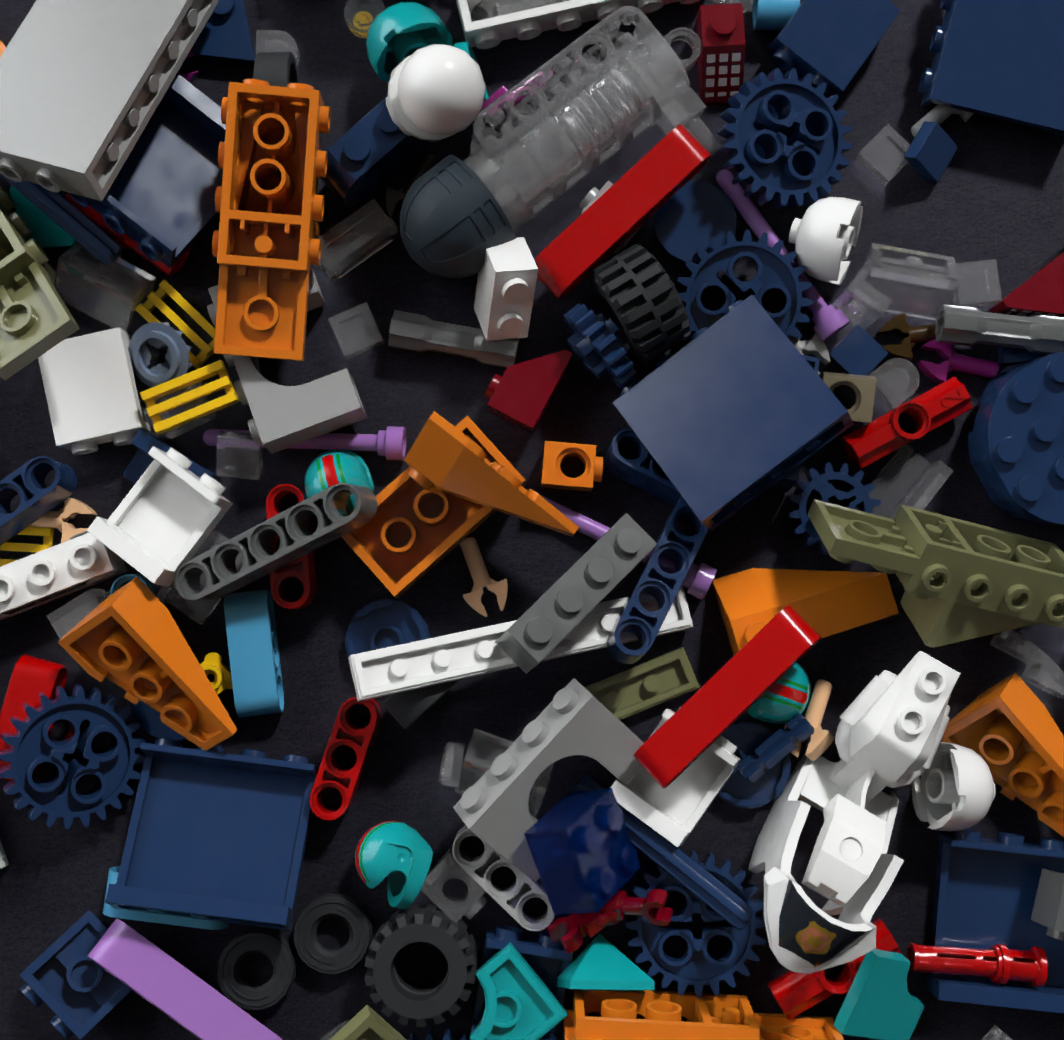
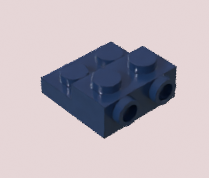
M90 910L20 974L26 983L19 990L36 1008L43 1002L51 1008L56 1015L49 1022L66 1040L73 1034L81 1040L132 990L88 957V954L108 930Z

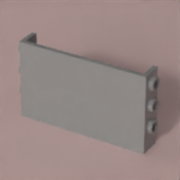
M36 0L0 56V174L14 182H22L24 180L39 184L51 192H59L61 190L103 201L219 1Z

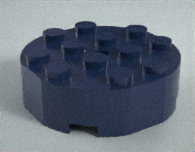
M1059 352L1028 361L994 380L979 398L976 404L979 409L975 418L973 432H968L970 462L990 500L1002 511L1014 518H1021L1045 527L1064 526V352Z

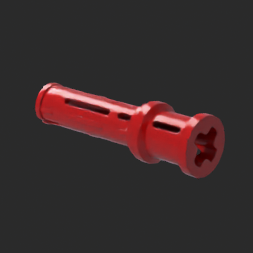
M910 943L907 949V959L911 962L909 967L910 973L924 972L989 977L997 985H1005L1008 981L1030 982L1033 987L1040 988L1045 985L1048 976L1046 953L1039 946H1033L1030 950L1008 949L1004 944H995L989 950Z

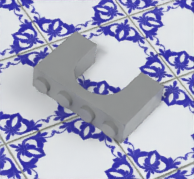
M313 268L309 281L307 312L326 305ZM218 285L208 288L213 303L207 305V309L214 327L216 326ZM224 355L228 366H235L240 380L234 382V387L243 406L249 404L253 419L248 420L247 423L253 440L257 445L262 443L271 454L367 419L356 385L347 368L302 385L283 386L275 384L262 376L259 367V357Z
M573 678L565 688L556 693L553 701L541 714L527 724L522 734L504 753L494 760L492 766L485 774L463 793L461 799L453 808L471 832L536 882L565 851L551 831L529 813V795L538 776L549 765L561 758L583 755L597 760L619 781L626 785L642 768L640 763L633 757V754L644 742Z

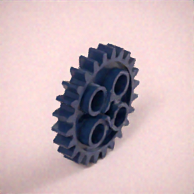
M775 68L770 72L768 77L761 72L752 79V82L748 80L738 88L740 93L736 92L728 99V103L732 108H727L720 115L728 124L717 130V135L727 138L728 142L719 147L718 152L730 154L731 157L722 167L723 169L735 168L738 172L732 180L733 185L743 180L747 183L744 191L745 197L756 191L759 192L758 205L762 206L773 198L775 210L786 206L787 202L791 210L802 206L803 202L808 206L816 202L818 196L823 197L832 191L830 185L836 184L843 178L838 170L850 164L841 154L853 148L851 143L842 140V136L852 131V127L840 125L839 121L847 114V111L834 110L832 106L839 97L836 94L826 99L823 95L827 85L825 82L816 88L811 86V73H808L798 81L797 72L794 68L784 74V77L779 68ZM768 104L775 107L778 119L771 116L768 111ZM806 121L814 127L815 136L806 129ZM754 143L762 146L765 152V159L757 155ZM793 159L800 164L802 175H799L793 169Z
M746 230L742 241L737 242L732 231H729L727 233V244L723 246L715 237L711 238L713 251L707 253L698 247L696 252L701 260L699 264L690 261L685 262V266L692 273L691 277H678L677 282L687 287L686 292L679 293L682 302L686 303L685 310L689 318L690 332L694 331L696 333L702 328L711 327L723 317L725 310L735 302V295L716 276L718 271H723L741 293L750 290L761 306L762 295L767 290L775 289L780 291L785 298L784 308L779 313H767L787 337L789 335L800 339L802 334L794 327L796 322L808 323L810 321V318L800 313L801 307L813 305V300L803 298L801 293L812 287V283L799 282L798 276L807 269L806 266L793 268L791 262L797 253L793 251L786 256L780 254L784 242L782 240H779L772 248L767 246L768 237L765 232L761 235L758 242H752L750 230ZM747 258L755 263L757 273L754 279L744 282L735 277L733 265L737 260ZM717 287L723 291L725 303L722 308L711 311L703 307L700 298L705 289Z
M78 684L75 685L72 696H67L65 690L61 686H57L56 699L51 701L44 693H38L41 706L35 709L28 703L22 704L28 716L24 720L11 716L9 720L17 729L15 734H1L2 740L11 745L10 749L0 751V760L9 762V765L0 768V778H13L3 787L6 795L20 792L13 802L14 806L19 810L30 804L27 816L32 821L44 812V823L47 827H51L57 817H61V822L65 829H70L74 817H78L84 827H88L90 814L94 812L102 820H105L106 811L104 807L110 804L120 810L122 806L117 796L120 792L126 795H133L134 791L127 782L129 779H140L141 774L133 768V765L144 762L146 757L139 752H135L134 749L140 747L141 742H146L141 736L131 735L141 726L140 723L136 720L124 722L131 710L124 705L113 711L118 699L110 694L100 702L101 690L96 687L90 691L88 697H85L83 687ZM60 719L69 721L70 728L67 735L60 739L49 738L48 730L53 722ZM87 719L89 724L78 740L81 722ZM101 732H110L112 738L109 746L102 751H93L91 742L94 736ZM75 749H77L82 757L80 760L72 759L70 764H68L63 758L64 754H73ZM43 762L54 764V772L47 780L35 781L32 779V772L38 764ZM85 774L96 775V783L91 790L84 793L75 790L76 782L81 776ZM66 775L64 791L58 794L56 789L60 786Z
M691 850L689 857L750 905L755 913L764 908L762 900H750V897L758 889L754 883L741 886L746 876L743 869L731 875L729 874L731 869V861L726 858L717 867L715 866V857L712 852L707 854L703 863L699 862L695 850ZM659 866L660 874L657 876L646 870L643 872L645 880L649 884L647 888L638 885L633 887L634 893L641 898L646 897L647 893L653 889H662L667 892L676 890L683 893L685 904L681 909L673 912L670 921L690 922L694 913H700L702 920L705 922L724 920L715 911L707 908L704 902ZM755 913L747 926L741 931L733 926L701 924L699 932L694 933L688 924L659 927L648 922L643 916L625 920L626 928L638 930V933L628 938L629 946H642V949L635 955L636 963L649 960L650 964L646 974L652 977L661 972V987L663 989L669 986L673 980L677 981L678 994L681 996L686 991L688 985H693L697 998H701L703 985L708 984L714 994L719 995V981L723 979L732 988L736 987L732 974L737 970L748 977L750 973L744 963L745 960L749 959L757 962L760 960L759 955L752 949L753 944H766L765 937L756 932L757 928L765 927L764 918L755 916ZM673 935L681 936L687 941L684 952L676 956L669 955L663 950L664 941ZM714 935H725L730 939L728 950L721 955H714L708 952L707 943L709 939Z

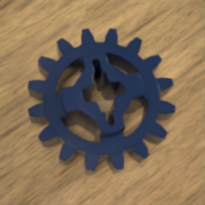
M580 303L563 315V321L568 326L567 330L572 335L567 339V343L589 373L592 372L598 379L604 376L607 381L610 380L615 388L618 387L619 389L636 377L637 372L633 368L634 364L628 358L632 353V348L625 341L619 328L610 318L608 320L605 319L601 313L596 316L592 310L589 311L584 304L581 305Z
M831 463L822 465L821 475L814 468L806 471V477L809 482L807 483L799 479L794 485L796 490L800 492L799 495H790L786 500L790 504L795 505V510L786 514V519H797L798 525L791 531L792 534L804 533L807 536L803 543L805 548L818 543V554L821 555L827 554L828 551L806 513L809 495H811L813 500L816 499L831 504L847 500V503L842 505L843 507L855 509L856 505L859 504L860 511L871 514L872 508L881 505V500L870 499L869 493L876 487L875 484L863 486L860 481L863 478L864 472L860 470L850 476L848 475V464L845 463L840 465L836 472L833 471ZM828 482L844 484L851 490L848 492L836 490L832 483L829 484Z

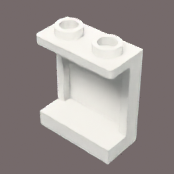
M117 327L64 339L38 357L56 446L69 451L72 450L73 455L96 452L99 450L98 444L114 441L116 446L132 444L131 442L139 429L148 433L151 432L149 423L145 422L142 416L129 355V345L132 337L122 328Z
M153 446L148 452L154 458L153 462L108 520L97 516L87 531L152 583L170 587L175 580V574L179 567L193 557L233 503L221 495L226 488L211 476L204 473L199 478L188 470L192 462L180 452L171 447L166 453Z
M668 708L665 709L662 714L663 718L650 737L675 713ZM721 735L665 789L642 767L626 785L619 780H615L606 795L676 847H680L740 763L741 759L734 755L738 747Z

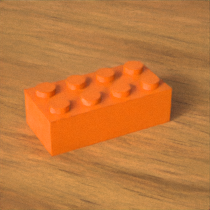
M468 415L455 426L483 449L482 451L487 455V460L491 463L495 461L505 466L522 482V487L526 485L525 479ZM410 466L376 496L378 505L373 519L367 524L341 536L392 595L398 598L497 511L442 492L434 485L427 491L407 475L412 469Z

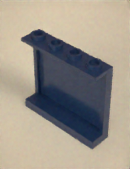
M941 0L940 9L946 11L942 26L937 25L931 37L929 51L935 53L931 68L926 67L920 79L918 93L924 94L920 107L927 108L932 103L1051 131L1049 138L1064 141V0Z
M177 73L103 201L69 192L68 194L79 205L83 207L90 206L102 215L103 221L111 230L120 235L125 233L137 242L141 252L154 262L160 260L171 268L220 214L216 213L215 210L217 186H222L223 169H220L218 166V149L220 141L225 142L226 124H222L221 107Z
M750 295L744 301L739 300L730 305L720 320L711 327L702 328L694 333L684 348L676 354H670L662 358L655 365L652 373L641 381H634L622 390L620 397L613 402L699 520L710 531H713L853 425V421L846 408L753 295Z
M163 738L156 739L155 744L141 742L140 750L144 753L146 759L143 762L117 883L109 884L105 902L115 909L291 931L312 813L309 803L310 794L318 773L315 765L309 764L308 758L298 755H284L283 760L266 758L267 754L264 752L243 749L240 755L224 753V748L216 745L205 751L199 746L198 749L182 748L180 742Z
M973 829L954 831V835L939 834L930 946L989 950L995 944H1004L1008 949L1030 950L1033 946H1039L1046 953L1048 976L1045 985L1040 988L1033 987L1030 982L1008 981L1005 985H997L989 977L928 973L926 989L935 998L943 1001L1064 1013V941L1046 935L1048 927L1031 920L1042 868L1064 874L1063 839L1040 837V844L1025 843V836L998 832L997 839L981 838V831Z

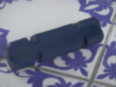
M797 714L786 723L788 726L786 729L780 728L754 750L756 752L754 756L748 755L738 764L739 772L748 782H756L766 774L764 770L767 767L769 769L773 768L797 748L796 743L799 740L803 743L814 733L813 726L803 715Z

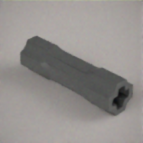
M943 304L940 306L935 323L936 342L964 346L985 344L1021 348L1031 353L1049 355L1064 352V317L1046 315L1025 317L982 312L974 307Z
M394 310L390 324L388 346L420 353L433 351L472 358L482 364L507 368L515 365L519 338L486 341L482 328L478 329L434 321L425 315Z

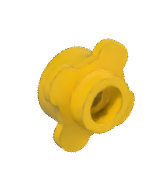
M215 652L208 653L200 666L206 676L209 674L214 675L215 679L210 683L218 695L226 689H232L231 672L222 663V656Z

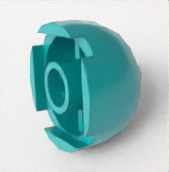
M400 2L381 12L370 25L366 40L370 64L379 79L387 83L390 81L392 70L416 50L432 44L453 46L452 36L439 16L432 9L415 2Z

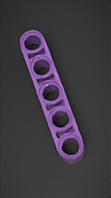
M117 918L88 954L92 961L200 1040H283Z

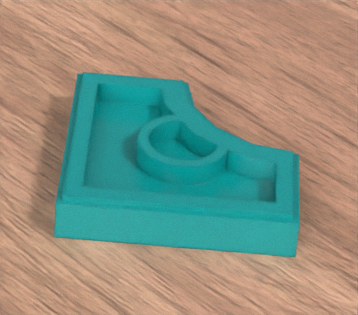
M511 942L476 970V976L484 989L486 1006L481 1022L470 1034V1040H539L567 1016L565 1008Z
M878 949L866 953L833 1024L835 1028L843 1035L879 1040H910L925 1008V1005L917 997L910 995L908 992L907 974L911 962L901 953Z

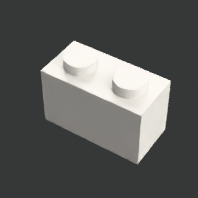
M517 237L509 242L486 249L484 264L478 272L474 310L486 341L528 337L538 267L524 237Z

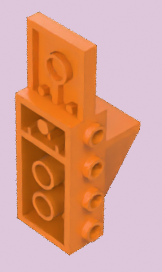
M244 79L243 83L229 82L228 97H223L221 104L222 124H226L225 142L220 141L218 149V166L220 169H223L222 186H217L215 194L216 213H220L219 230H214L212 238L213 257H217V263L220 265L214 353L304 361L310 276H312V265L319 266L321 260L319 222H323L324 195H317L318 179L319 177L326 178L328 162L327 151L321 150L322 133L329 134L331 108L324 106L320 91L314 90V87L311 85L289 83L287 87L270 86L269 82L258 79Z
M574 989L572 1010H566L567 1016L563 1020L564 1040H844L841 1033L833 1025L835 1022L833 1017L797 1015L788 1020L784 1014L754 1013L747 995L702 993L701 998H697L695 992H684L681 996L677 991ZM590 1012H598L599 1014H601V1017H592L587 1015ZM637 1014L644 1016L645 1019H637ZM681 1016L687 1018L688 1021H681Z

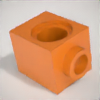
M545 441L541 488L591 492L593 482L602 481L603 457L596 456V445ZM570 456L579 458L584 464V473L577 478L565 476L560 468V464L565 458Z

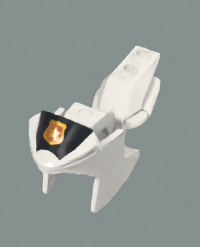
M919 651L898 676L887 670H884L879 676L875 675L842 713L835 736L836 747L841 758L839 762H831L822 756L811 761L805 754L791 773L782 794L776 798L759 833L749 863V870L755 874L765 870L764 921L769 947L778 962L793 972L811 974L851 962L876 949L877 926L870 921L904 862L903 859L896 855L887 854L899 799L895 793L891 792L889 796L881 790L886 786L896 788L910 785L924 773L925 769L930 768L950 719L948 717L950 706L947 704L961 674L922 651ZM811 806L823 812L824 824L817 837L802 884L829 899L822 909L812 902L790 873L799 836ZM840 914L838 920L831 917L832 915Z

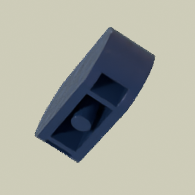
M385 98L326 150L328 154L326 178H319L346 207L354 206L364 201L422 150L430 140H420L412 135L404 134L392 121Z

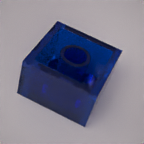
M612 788L570 792L524 833L554 914L597 913L640 868L637 851L632 845L623 820L622 810L617 804Z

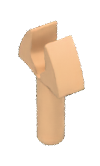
M69 497L64 500V507L61 510L47 512L30 524L29 527L57 528L62 533L61 543L89 533L87 531L88 528L77 529L72 523H68V519H73L77 514L97 515V513L85 503Z
M474 537L465 538L460 542V547L474 585L471 593L463 594V598L475 611L488 617L485 607L481 603V597L484 594L483 588L487 587L489 591L496 594L500 610L503 611L508 594L507 579L499 582L491 579L476 539Z
M823 679L816 681L805 714V718L814 728V733L811 735V741L805 753L811 761L820 757L834 740V736L828 730H823L821 727L832 690V684ZM800 740L796 743L797 748L791 752L797 758L801 751L802 742Z

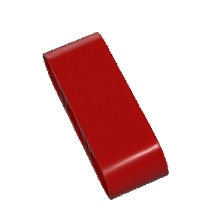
M291 484L277 485L269 492L266 499L267 519L281 513L279 502L285 495L295 494L300 503L307 499L306 493ZM312 516L308 521V528L311 534H313ZM277 533L272 538L271 543L274 553L280 547V537ZM314 551L270 573L272 597L281 607L302 609L311 604L315 598ZM298 578L303 583L304 593L298 601L291 602L285 597L284 587L290 579Z
M25 654L18 659L14 666L0 712V751L10 749L11 746L2 740L1 734H15L17 730L9 720L11 716L24 720L28 716L22 706L24 703L30 704L35 709L41 706L38 695L40 692L44 693L50 701L56 699V687L61 686L63 689L65 688L68 677L67 666ZM53 722V723L51 724V726L49 727V730H48V736H49V738H50V736H51L52 729H53V726H54V723H55V722ZM0 760V768L9 765V762ZM43 763L38 764L32 772L33 780L36 781ZM0 778V779L7 780V781H11L13 778H7V779H6V778Z
M357 696L344 702L339 709L309 800L311 810L317 817L323 820L339 818L349 809L354 800L381 720L380 705L375 699L358 702ZM354 704H363L370 710L371 720L367 726L358 727L350 720L349 713ZM347 745L354 749L357 756L354 767L345 768L336 761L335 755L339 746ZM334 787L339 790L343 798L340 808L332 809L325 806L321 797L324 788Z

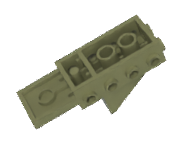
M0 185V377L5 381L80 328L54 287L63 280L61 275L47 262L49 258L41 246L33 238L28 239L27 236L32 233L31 228L17 211L12 213L11 209L16 204Z
M816 499L813 500L807 515L829 555L843 563L852 564L854 561L870 564L875 569L887 574L896 573L905 590L900 604L926 646L939 647L1039 623L1064 629V553L1056 544L900 504L895 518L890 519Z

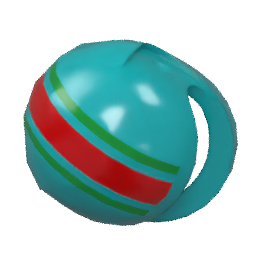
M329 450L320 454L310 464L305 475L307 499L338 483L364 486L372 492L374 491L373 481L366 463L360 456L348 450ZM353 493L348 496L345 503L348 515L353 513L356 508V498Z
M796 663L747 710L748 714L753 718L776 724L787 723L797 714H801L806 709L811 694V684L806 671L800 664Z
M385 821L371 827L361 837L355 851V866L360 878L370 889L378 886L387 876L389 904L394 908L404 910L413 903L425 882L430 869L433 851L417 830L403 822Z

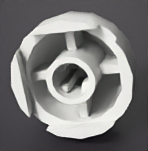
M843 197L819 199L808 207L802 219H794L789 233V243L796 244L795 252L797 255L795 258L799 266H806L807 269L804 272L809 276L838 285L842 283L851 262L842 260H847L852 246H856L863 212V206H860L861 201Z
M940 742L930 768L925 769L921 779L917 778L911 784L912 801L917 817L920 821L929 822L930 826L928 828L940 831H959L978 824L986 816L996 793L990 769L984 759L972 749L947 742Z

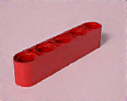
M682 124L675 127L536 256L534 261L538 267L537 278L558 300L565 297L590 274L592 269L600 265L688 183L710 160L711 154Z
M787 605L633 754V757L665 789L821 639V636L790 605Z

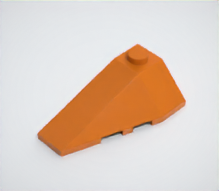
M435 411L432 413L404 459L407 465L412 468L407 474L410 478L427 491L434 485L442 492L571 537L575 535L579 526L532 489L526 490L522 487V482L510 470L495 461L491 463L486 459L487 455L478 444Z
M751 568L713 579L712 581L733 655L741 650L787 605H790L821 638L899 614L886 573Z
M138 576L106 598L58 641L89 675L100 682L107 678L127 691L124 698L135 705L141 700L160 713L162 723L203 750L207 751L231 737L237 731L236 726L168 608Z
M1015 672L985 690L950 720L941 741L964 746L978 753L987 763L993 781L1002 787L1000 793L1012 801L1015 797L1037 811L1040 821L1064 837V736L1045 705Z

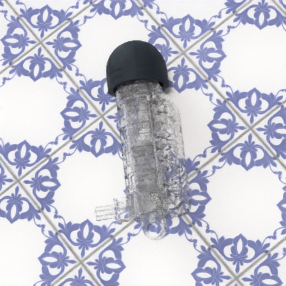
M622 6L483 109L473 124L470 156L461 161L454 155H448L420 176L411 185L404 197L400 211V235L411 258L423 269L439 277L462 279L478 274L484 264L486 249L516 239L514 231L655 123L665 135L682 124L712 156L722 145L700 119L706 106L694 90L689 87L690 82L686 73L695 65L702 50L698 34L691 29L682 27L670 31L663 37L639 8ZM621 21L626 26L631 23L636 26L633 33L634 36L629 32H618ZM676 40L687 42L692 49V56L688 59L680 60L670 44ZM595 44L582 55V49L585 46ZM527 95L520 103L514 106V101L517 97Z

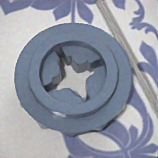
M169 322L147 323L137 329L130 341L129 355L132 369L136 376L151 388L186 374L188 369L193 366L189 361L188 355L192 347L186 345L182 339L183 331L174 330L170 327ZM167 346L168 352L165 358L168 362L155 366L160 355L157 349Z

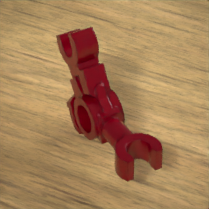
M595 879L584 888H580L578 893L579 905L574 908L570 916L561 917L551 922L548 926V931L554 943L561 939L565 952L569 954L581 946L583 937L586 935L590 938L593 937L605 926L618 923L626 915L643 916L651 924L667 926L670 923L673 909L664 908L668 893L665 890H650L646 897L642 898L628 897L626 891H619V888L615 885L607 884L601 879Z

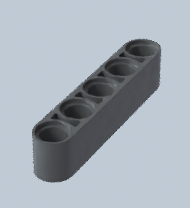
M348 483L332 485L185 562L175 574L176 590L180 596L187 600L221 599L367 524L377 512L376 496L370 489L364 486ZM353 493L356 498V508L353 513L348 515L345 503L348 496ZM315 513L318 519V527L311 534L308 528V521ZM277 533L280 537V547L274 553L271 543L272 538ZM241 553L243 566L238 572L235 560L237 555ZM202 572L206 575V586L203 590L199 582Z

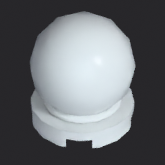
M432 44L418 49L392 70L388 83L386 106L392 121L408 136L412 135L420 140H430L429 142H436L452 136L457 132L465 130L477 118L481 110L486 86L480 66L464 50L451 45Z

